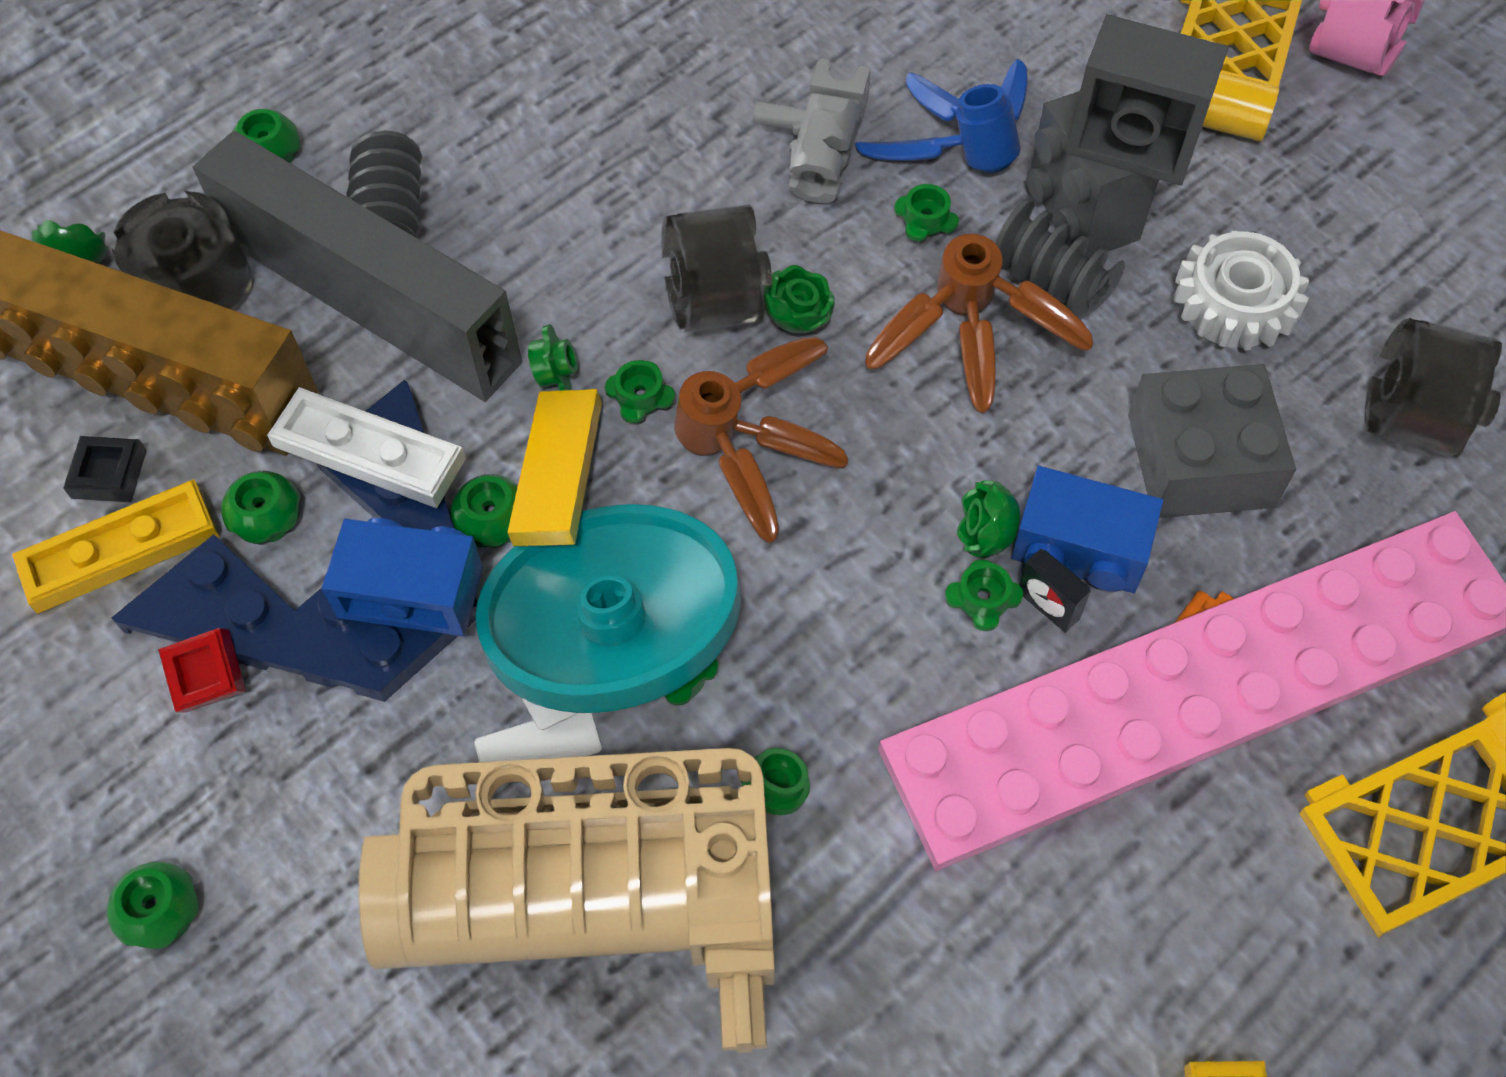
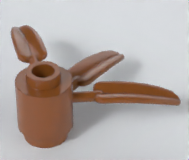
M964 234L951 240L944 250L937 283L938 293L931 299L927 294L920 293L907 303L873 341L866 353L865 363L867 369L874 370L896 357L941 318L943 309L940 305L944 303L951 311L961 315H968V321H964L959 325L962 358L972 404L978 412L983 414L989 410L993 403L996 365L992 325L987 320L980 321L978 311L990 304L996 288L1010 296L1009 303L1014 309L1076 348L1084 351L1091 350L1093 338L1092 333L1070 309L1030 281H1023L1017 288L1001 278L999 275L1003 262L1002 254L998 246L991 239L979 234Z
M817 337L791 341L753 358L746 366L749 375L736 383L728 376L715 371L695 373L685 380L679 393L674 421V430L678 440L689 452L696 455L708 456L720 450L723 451L724 455L718 461L719 466L750 524L758 536L768 543L774 542L779 530L773 501L751 452L745 448L736 451L731 443L734 431L755 436L756 442L763 447L835 468H845L848 465V457L845 451L834 442L800 425L772 416L762 418L760 426L738 420L742 401L741 393L756 384L761 388L771 387L827 353L828 346Z

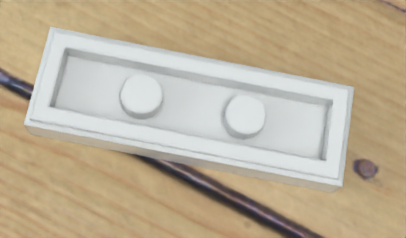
M300 387L267 435L272 446L434 508L438 507L466 460L463 447Z

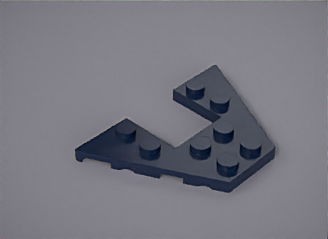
M405 380L365 411L424 433L408 382ZM316 463L317 467L373 518H386L399 523L403 527L431 530L434 527L440 526L454 528L445 497H443L438 507L434 508ZM214 534L111 617L124 633L131 634L132 631L173 642H180L217 628L229 629L237 660L240 664L267 670L268 667L302 675L308 682L331 688L344 686L353 689L357 695L384 702L458 637L457 635L337 618L322 589H319L294 611ZM476 596L467 628L476 621Z

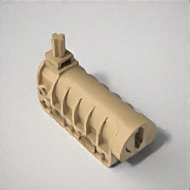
M720 748L433 765L420 769L404 785L401 796L399 835L364 837L359 871V915L365 954L373 969L691 951L693 966L706 965L708 988H719L722 1050H737V1053L752 1052V1049L767 1048L764 985L774 984L775 968L764 783L760 765L752 755L743 750ZM730 769L737 770V776L740 781H751V785H745L739 789H733L731 786L690 788L687 772L698 771L699 784L718 783L723 777L722 770ZM651 774H667L678 784V789L637 791L641 781ZM614 776H625L623 783L624 792L545 797L540 782L541 780H551L554 793L571 792L577 789L579 778H591L594 789L608 790L616 789ZM508 782H521L527 785L532 793L529 798L492 800V795L496 789ZM477 784L475 792L476 801L446 803L432 817H430L426 807L419 804V800L431 798L433 787L444 786L448 796L451 798H470L471 794L468 785Z

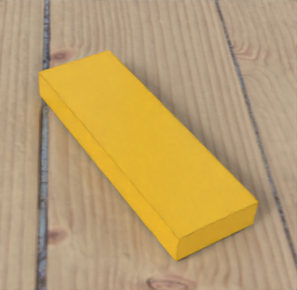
M598 389L539 391L507 532L513 546L575 545L602 406Z
M195 479L15 552L12 556L28 605L39 614L196 548L213 534L218 538L220 535L203 493Z

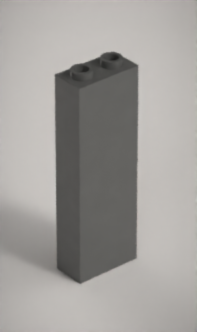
M235 130L192 166L228 244L480 400L486 402L523 363L507 293L501 287Z

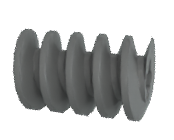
M385 130L371 132L360 137L351 148L348 172L349 183L346 193L348 198L416 237L419 226L417 215L420 207L418 197L420 194L419 180L421 177L420 162L422 160L420 147L411 138L400 132Z
M1026 198L1008 216L997 237L995 244L1001 251L1003 261L1001 269L1008 270L1011 268V274L1015 280L1019 282L1030 280V282L1051 294L1062 304L1067 305V308L1079 319H1083L1100 307L1117 287L1124 272L1125 262L1120 260L1107 271L1104 269L1109 250L1100 248L1090 258L1086 257L1085 254L1090 244L1089 237L1082 235L1071 245H1068L1067 240L1071 232V225L1062 223L1050 233L1048 229L1053 219V213L1044 210L1032 221L1030 217L1035 203L1032 199Z

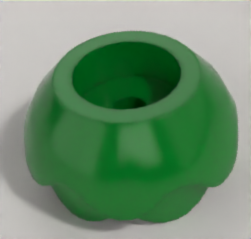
M269 109L252 110L243 115L233 128L236 132L289 163L292 162L294 154L300 148V138L296 125L278 111Z
M46 220L41 225H37V231L33 230L31 233L33 242L97 264L103 261L109 250V246L105 245V232L95 234L91 228L84 224L77 223L68 227H61L52 220Z
M791 265L782 271L772 273L763 293L765 308L770 318L780 328L792 333H809L824 326L830 320L835 304V297L830 291L827 279L823 275L811 273L799 265Z
M271 471L250 472L236 479L227 489L221 504L222 519L226 529L237 534L244 541L252 544L275 542L280 540L296 524L299 517L298 503L301 496L294 484L281 474ZM264 503L262 507L256 508L257 505Z
M497 474L479 475L467 481L458 490L451 505L454 529L461 531L466 536H473L476 546L497 547L511 542L507 532L518 484L507 477ZM494 506V509L491 511L484 510L486 507Z
M990 480L975 482V488L968 491L962 498L965 517L957 527V535L965 544L964 551L976 557L989 558L998 555L1013 543L1019 528L1020 508L1018 501L1010 490L1000 482Z
M164 861L148 862L126 872L113 887L107 905V920L118 940L126 946L162 949L170 945L175 939L181 937L188 930L199 908L192 876L180 866ZM151 898H156V904L152 908L146 909V902Z

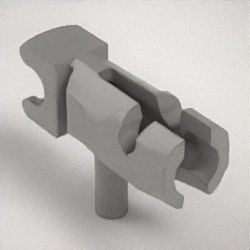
M820 59L816 63L810 82V97L806 109L756 101L753 111V123L791 129L794 135H798L797 139L792 140L789 144V172L791 173L789 190L804 201L829 204L837 196L842 179L840 171L847 164L857 126L863 120L869 96L870 69L865 65H860L856 68L855 74L850 79L837 80L829 73L830 61L828 59Z

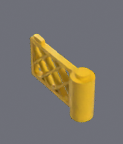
M1181 0L1180 2L1190 4L1181 34L1226 46L1234 44L1243 53L1232 58L1226 55L1202 127L1262 142L1278 97L1279 84L1302 0H1229L1219 4L1215 0ZM1267 5L1287 11L1269 16L1261 6ZM1243 12L1252 22L1239 26L1230 16ZM1213 22L1221 32L1207 35L1199 25ZM1264 34L1273 45L1260 48L1251 38ZM1255 66L1268 81L1245 76L1242 70Z
M1506 692L1494 698L1482 708V711L1487 716L1484 721L1352 785L1341 774L1305 793L1304 796L1310 805L1304 807L1299 813L1378 938L1506 875V843L1490 838L1496 807L1506 810V795L1499 793L1500 785L1506 792ZM1473 745L1490 769L1487 788L1449 778L1452 755ZM1439 762L1436 774L1423 770ZM1405 779L1433 788L1427 819L1388 807L1394 783ZM1379 791L1377 803L1363 799ZM1445 792L1483 803L1477 834L1439 823ZM1343 808L1374 817L1367 849L1339 840L1325 817ZM1385 821L1424 833L1417 864L1378 852ZM1435 837L1475 848L1470 874L1458 878L1429 869ZM1487 853L1502 857L1485 866ZM1352 859L1363 862L1361 872ZM1375 866L1414 878L1409 904L1389 914L1386 913L1370 888ZM1426 882L1441 887L1423 896Z

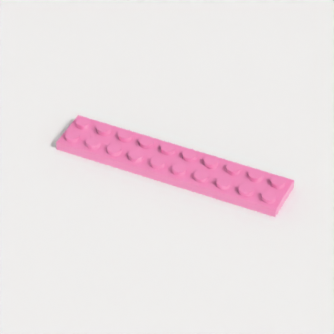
M1454 511L883 739L879 743L878 751L933 868L937 872L1506 634V583L1461 517Z

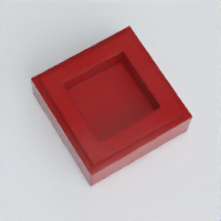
M217 628L158 649L175 712L187 713L246 692L229 629Z

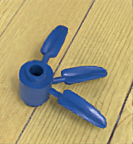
M1017 59L1010 66L1001 87L995 84L978 85L965 91L960 98L948 93L926 78L909 72L906 84L914 98L929 112L944 121H951L957 117L960 135L896 142H856V149L863 156L875 159L911 161L936 158L942 153V148L963 145L966 162L970 167L985 173L1002 171L1019 156L1021 151L1016 121L1021 115L1025 102L1028 82L1027 67L1023 61Z

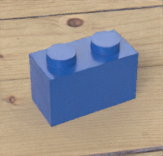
M1038 465L1011 559L1026 563L1036 552L1043 549L1078 578L1089 581L1090 584L1098 589L1110 592L1123 590L1135 594L1149 562L1164 499Z
M344 518L321 589L337 618L464 637L483 571V565L473 536H466L454 528L440 526L434 527L431 530L403 527L399 523L386 518H371L367 522Z

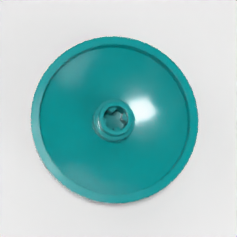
M642 504L603 506L581 511L575 545L514 546L498 562L486 579L477 602L476 629L491 670L509 690L533 704L562 712L602 713L618 711L663 697L684 686L704 671L722 652L736 628L741 607V590L735 561L723 539L705 523L690 515L665 507Z

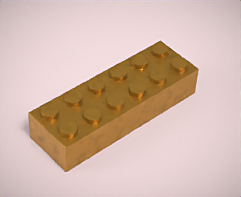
M0 230L1 360L9 356L25 362L33 370L44 376L55 377L56 374L73 379L83 388L94 394L104 396L109 392L126 398L132 405L146 413L156 414L158 411L178 417L184 424L199 432L208 433L212 429L231 436L241 446L252 451L260 452L264 448L284 456L289 454L286 451L273 447L267 435L299 387L319 394L292 330Z

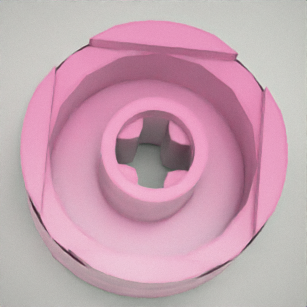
M1320 0L1319 9L1327 11L1324 22L1319 24L1312 37L1309 52L1368 73L1385 76L1391 70L1407 41L1401 39L1409 23H1416L1424 0Z

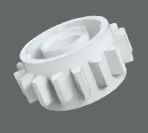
M1231 231L1218 237L1212 234L1208 236L1204 248L1193 245L1190 248L1187 260L1182 261L1175 280L1178 286L1174 295V302L1184 304L1181 315L1183 321H1189L1200 337H1205L1219 344V346L1251 350L1252 347L1265 343L1270 347L1274 345L1279 333L1288 336L1292 332L1297 320L1300 319L1309 299L1304 295L1309 279L1300 276L1299 266L1301 262L1299 259H1294L1284 245L1267 236L1243 231Z

